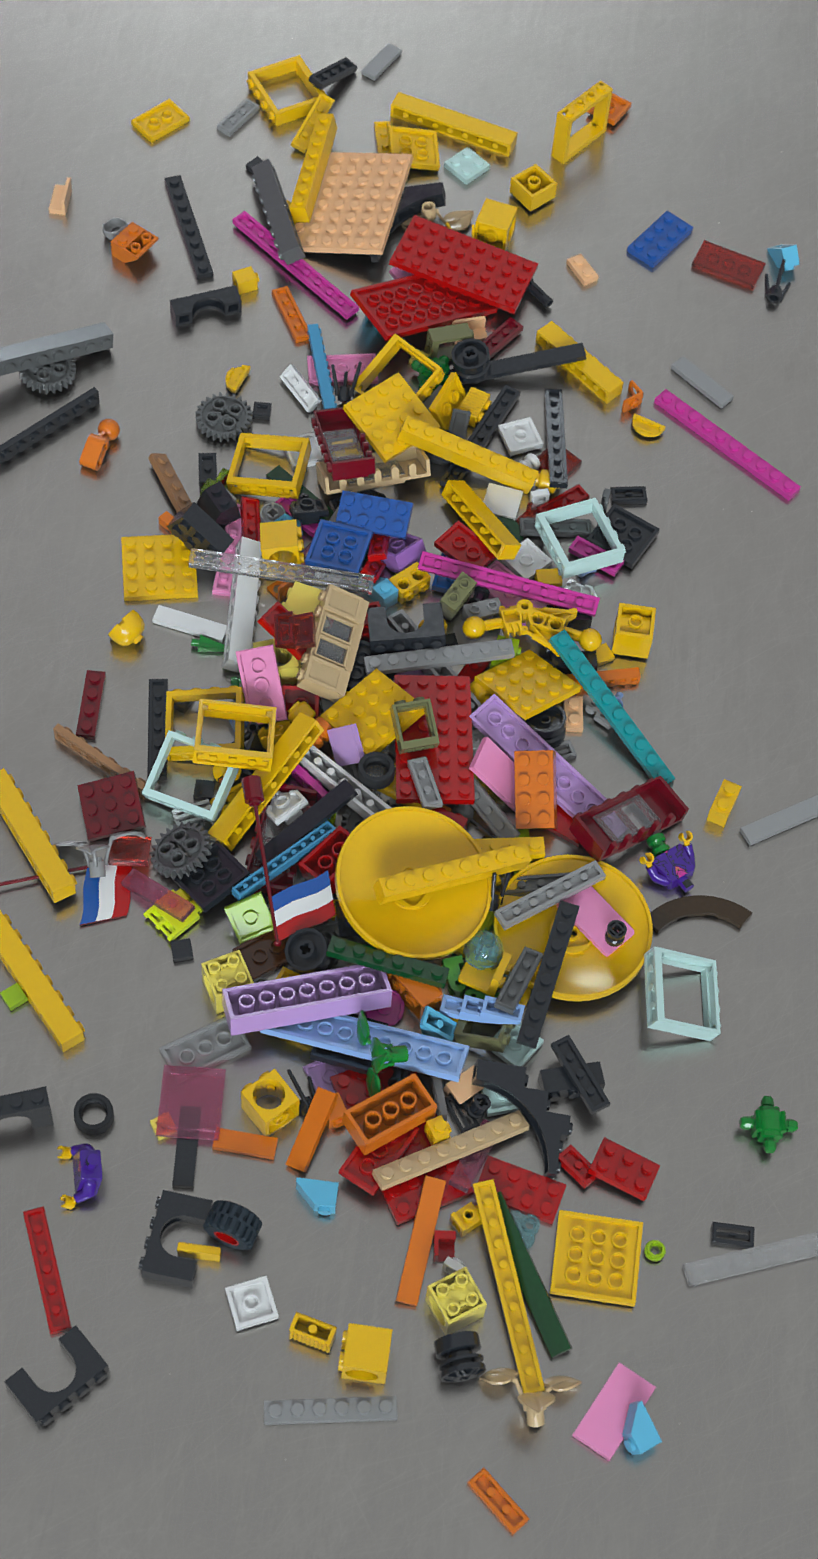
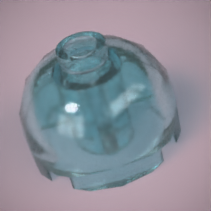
M487 930L478 931L463 948L467 963L479 970H485V968L490 967L492 970L498 967L504 952V946L500 937Z

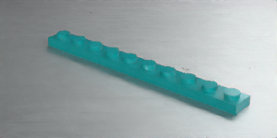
M564 629L549 639L550 644L649 778L654 779L662 776L668 784L672 783L676 778L567 631Z

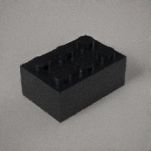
M195 502L180 510L167 525L171 533L178 537L188 549H191L197 555L199 560L206 564L223 555L234 540Z

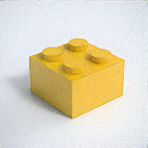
M534 164L511 178L509 192L531 212L555 198L557 182L537 164Z

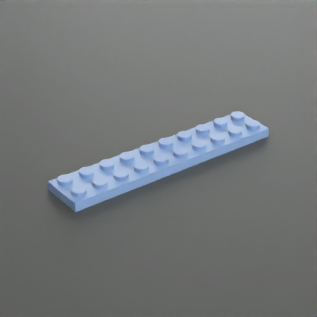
M343 1015L260 1030V1033L372 1060L370 1044L366 1043L365 1046H362L359 1043L356 1032L358 1018ZM367 1021L370 1030V1040L373 1037H377L381 1043L393 1044V1046L406 1045L408 1061L395 1063V1067L459 1082L469 1053L468 1045Z

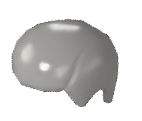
M112 218L103 223L102 231L105 237L113 240L128 225L121 218Z

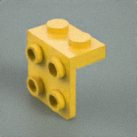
M505 952L500 963L497 964L471 953L458 977V981L494 997L498 988L502 989L507 978L504 975H509L513 964L509 962L512 955Z

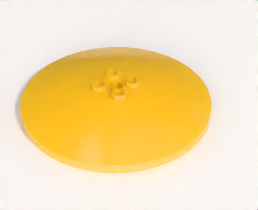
M409 806L385 809L362 821L344 842L335 868L337 898L346 919L354 930L365 941L379 950L392 955H401L418 960H432L449 955L463 947L475 936L483 925L490 908L492 880L489 877L379 905L373 888L379 878L483 853L472 836L452 819L436 811Z
M556 855L537 860L516 873L508 881L506 891L518 888L517 884L519 881H527L516 880L520 876L569 873L589 864L595 859L581 855ZM603 861L598 862V864L606 874V878L592 885V887L634 929V935L611 955L605 957L574 925L572 931L576 933V936L570 937L552 998L565 1001H590L617 992L639 973L644 965V954L650 950L653 925L649 907L642 893L625 874ZM504 895L503 904L499 905L498 909L522 897ZM556 905L506 930L502 928L494 916L493 931L496 946L501 958L505 952L512 955L509 963L513 965L510 971L513 970L525 946L544 955L558 910ZM540 964L528 985L531 989L534 987Z

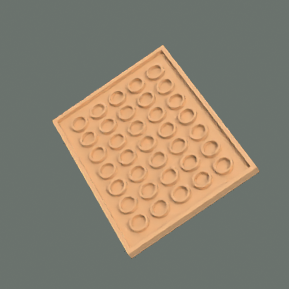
M330 152L310 223L296 222L295 224L304 252L383 255L412 165V154Z

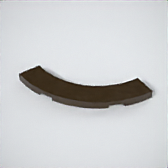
M706 895L677 898L660 905L650 912L653 931L657 934L669 924L677 921V919L686 916L712 915L735 925L739 929L752 916L751 911L735 902Z

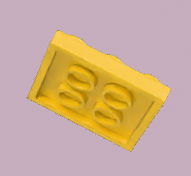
M389 126L390 154H412L411 168L439 171L440 160L437 131Z

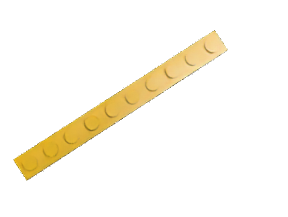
M494 1179L474 1183L475 1198L519 1373L522 1392H545Z

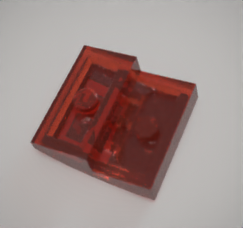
M293 611L274 615L276 648L303 649L316 647L315 615L313 612L294 615Z

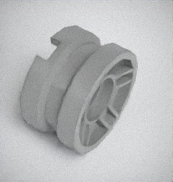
M278 503L265 504L260 511V522H274L285 514V509Z

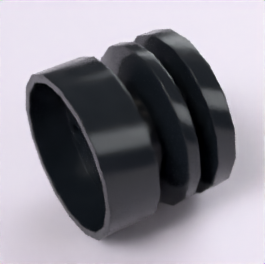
M476 1331L455 1332L434 1341L436 1358L444 1360L438 1366L439 1370L442 1371L440 1374L441 1381L448 1383L462 1382L478 1377L486 1372L483 1355L476 1353L481 1349L479 1335Z

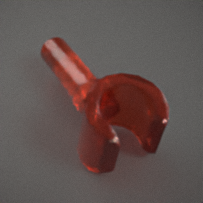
M529 502L526 511L520 517L535 516L538 507L532 509L533 502Z

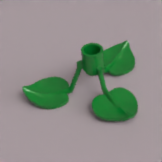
M360 1010L356 1032L359 1043L362 1046H365L366 1043L370 1044L372 1067H369L367 1071L366 1085L371 1097L381 1091L378 1077L380 1070L394 1066L395 1063L407 1062L408 1049L406 1045L393 1046V1044L381 1043L377 1037H373L370 1040L369 1025L363 1013L364 1010Z

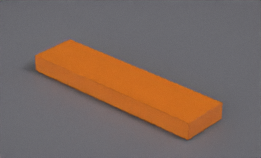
M288 286L273 289L272 296L295 343L309 340L307 324Z
M320 1087L317 1088L285 1165L304 1173L307 1172L338 1094Z

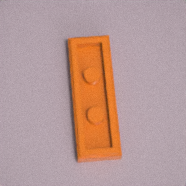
M216 1127L212 1149L274 1160L278 1138Z
M482 1468L467 1482L468 1486L512 1536L529 1521L530 1518L485 1468Z

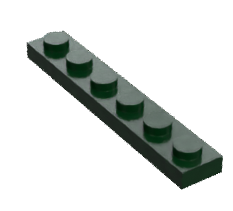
M332 936L326 954L329 957L442 989L445 987L450 968L418 959L392 955L375 947Z

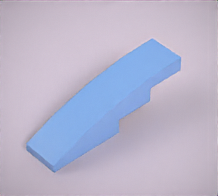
M444 994L439 1012L446 1017L479 1023L521 1024L525 1005L518 1004L512 1015L495 1008L494 1004L497 998L485 995V999L464 995V999Z

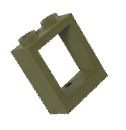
M468 323L428 329L424 352L429 354L431 359L434 357L439 359L440 356L446 355L449 357L450 362L452 361L451 353L454 346L439 348V344L474 339L473 330L469 328Z
M463 571L440 600L443 616L449 621H452L472 595L477 584L475 580Z
M417 697L411 702H406L405 700L394 702V705L390 708L399 754L437 748L440 742L430 698ZM424 708L430 737L403 741L398 713Z
M459 1020L454 1036L456 1043L468 1045L471 1048L503 1053L506 1045L510 1043V1033L516 1024H503L498 1038L470 1034L474 1022Z

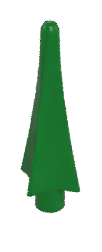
M200 635V640L192 638L191 646L198 647L197 652H224V644Z

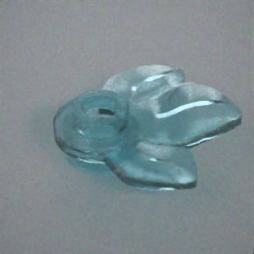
M513 1210L511 1213L529 1249L535 1242V1234L540 1229V1221L532 1214L524 1215L518 1210ZM532 1223L533 1228L529 1229L525 1224Z

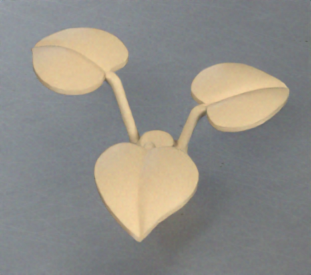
M428 201L423 203L421 213L417 214V216L434 221L437 214L444 225L448 222L452 230L463 231L470 225L474 211H453L446 214L443 218L439 213V209L435 208V204ZM413 217L409 218L402 224L409 226Z
M496 1368L485 1372L479 1377V1381L483 1380L496 1385L509 1382L515 1383L519 1393L518 1402L523 1405V1411H526L527 1425L530 1427H540L545 1424L544 1410H547L546 1407L555 1401V1396L549 1393L550 1391H567L582 1384V1381L575 1378L558 1375L544 1380V1386L547 1387L545 1392L523 1393L518 1379L515 1378L519 1376V1373L514 1369Z

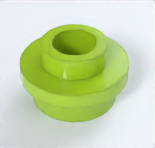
M651 1240L645 1245L644 1253L649 1260L660 1261L665 1256L666 1249L660 1241ZM651 1249H657L658 1254H653Z

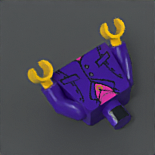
M686 831V839H684L683 833L678 835L679 840L684 842L683 845L680 843L655 858L652 853H645L647 861L644 856L640 857V863L646 864L645 868L653 882L666 886L670 890L680 885L684 892H688L694 887V884L690 881L696 867L695 854L692 843H690L693 838L692 832Z
M88 1143L71 1147H57L58 1150H63L62 1155L57 1156V1158L70 1159L73 1156L75 1194L73 1197L65 1194L60 1197V1200L65 1201L61 1205L63 1208L71 1210L75 1207L76 1203L83 1202L97 1195L102 1181L100 1150H95Z

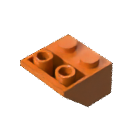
M131 222L111 241L112 256L123 263L135 261L159 239L149 231Z

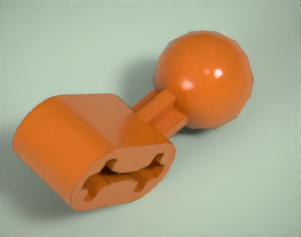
M107 418L102 420L97 428L98 435L91 433L88 436L80 457V465L95 471L99 470L108 449L109 441L116 439L120 433L119 424L114 419Z

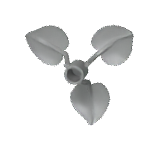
M124 831L111 834L108 845L95 844L89 846L84 845L87 844V841L80 840L62 841L53 845L57 848L61 846H77L76 850L83 851L87 867H89L90 878L106 877L105 865H108L113 840L128 835H135L145 839V835L138 831ZM107 848L103 861L102 857L96 856V851Z

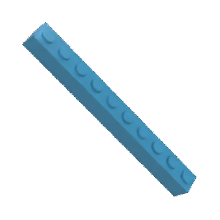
M318 324L307 325V333L323 409L337 408V403L334 402L336 401L335 395H333L334 389L331 386L332 379L329 378L330 370L327 369L328 361H326L327 356L324 353L325 346L322 344L323 336L320 335L321 328H319Z
M327 820L267 863L269 881L308 855L336 828ZM263 866L232 888V895L238 901L249 897L266 884Z

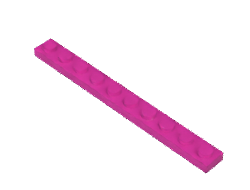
M246 211L232 219L233 224L346 320L359 311L357 304L303 259L287 265L284 260L281 261L277 253L279 249L276 248L273 242L275 238H273L271 232Z
M665 389L655 398V404L788 501L800 491V485L669 390Z
M422 551L418 570L454 580L463 571L477 582V586L567 610L576 608L578 613L594 617L600 601L599 597Z

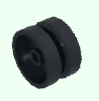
M465 339L458 342L453 347L451 354L453 370L457 373L460 381L467 384H475L485 380L491 371L489 348L478 339Z
M557 704L524 720L552 748L558 747L565 739L566 713Z
M313 928L297 930L286 942V960L291 967L302 975L330 970L335 958L326 956L330 940Z

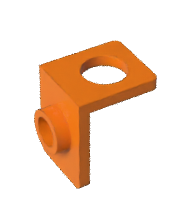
M633 380L629 382L628 387L631 397L623 401L621 410L623 413L630 409H635L642 403L644 392Z
M290 578L284 583L281 579H278L267 587V591L278 602H281L287 598L288 589L293 587L294 580ZM275 586H279L278 593L273 590Z

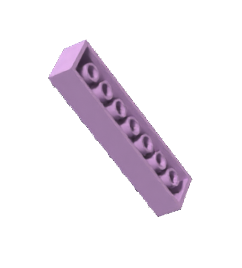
M361 965L222 989V1005L231 1036L360 1013V1010L365 1012L391 1007L392 989L386 972Z

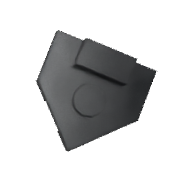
M305 493L300 494L299 498L289 505V511L293 520H300L302 525L318 524L320 517L329 516V510L324 500L318 498L314 500Z

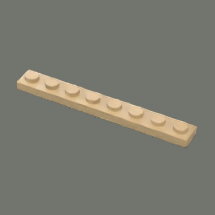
M518 1110L373 1170L372 1175L383 1191L528 1131L529 1124Z

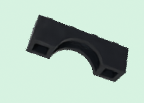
M236 285L170 300V312L176 327L193 323L194 316L204 309H216L224 315L242 312V302Z

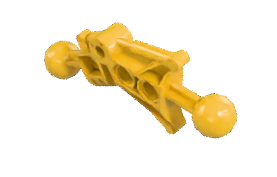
M526 599L518 601L517 605L509 606V608L500 606L499 618L483 620L478 616H471L462 625L463 633L470 639L481 638L485 631L502 628L503 635L506 638H509V633L512 637H515L516 633L519 636L527 634L532 637L531 639L551 650L557 657L560 656L550 644L549 639L564 629L574 641L579 642V645L585 651H595L602 644V637L599 631L588 628L579 631L566 627L570 621L577 617L578 610L576 608L569 610L549 607L535 608L531 601Z

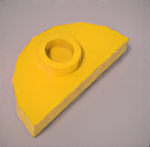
M250 366L233 367L227 372L225 381L226 387L230 392L236 394L250 372Z
M635 413L632 418L634 430L642 436L656 437L665 431L666 426Z

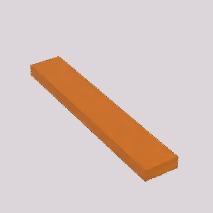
M425 1176L395 1299L397 1302L417 1306L446 1184L444 1180Z

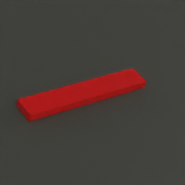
M44 1206L23 1211L50 1335L69 1331L72 1327Z

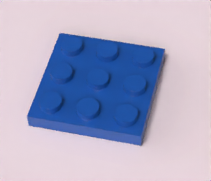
M320 519L305 559V565L358 577L373 537V531Z

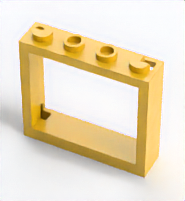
M300 55L249 71L248 79L246 80L248 88L253 91L255 99L259 100L262 109L267 112L269 120L271 119L275 126L307 116L320 92L326 95L323 89L320 90L314 87L308 81L312 72ZM295 71L313 98L278 110L260 82Z
M600 80L557 113L552 157L564 164L606 132L613 88ZM594 107L592 121L570 137L572 122Z
M394 334L358 377L354 393L358 396L365 393L364 391L400 348L434 372L416 393L421 402L432 394L433 388L437 384L442 382L445 373L439 365L397 334Z
M240 433L226 480L228 491L232 494L298 499L311 454L309 438ZM258 448L300 452L292 481L237 477L245 449Z
M229 686L228 688L211 687L210 689L192 688L191 690L174 689L166 691L165 738L169 730L173 731L174 702L199 701V699H236V703L245 704L242 687ZM235 720V743L217 745L224 748L244 750L245 721ZM172 746L167 758L168 762L193 760L194 747Z
M199 699L193 763L271 772L277 707ZM203 717L269 724L266 752L200 745Z

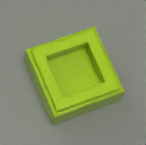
M18 983L0 992L1 998L10 1011L28 1001L27 996Z

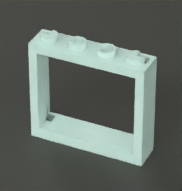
M596 498L536 514L535 527L563 579L623 562L624 553H626L625 547L620 543L617 532L611 527L610 519L605 516L603 507ZM592 513L612 550L569 562L549 524Z
M169 730L142 791V795L149 800L215 823L220 816L239 768H227L210 811L155 791L154 788L174 741L176 740L192 747L195 745V736L189 738L182 731L176 730L173 732ZM201 739L200 745L221 747L212 742L210 743V745L203 743L204 740Z
M656 946L644 954L647 1028L711 1041L720 1035L721 1024L716 960ZM662 964L701 972L704 1027L665 1018Z

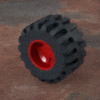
M217 1200L213 1203L203 1228L213 1239L228 1247L248 1250L252 1248L263 1224L259 1217L249 1209L234 1202Z

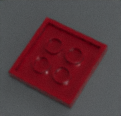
M134 771L77 785L87 837L90 842L110 837L114 833L134 831L146 827Z

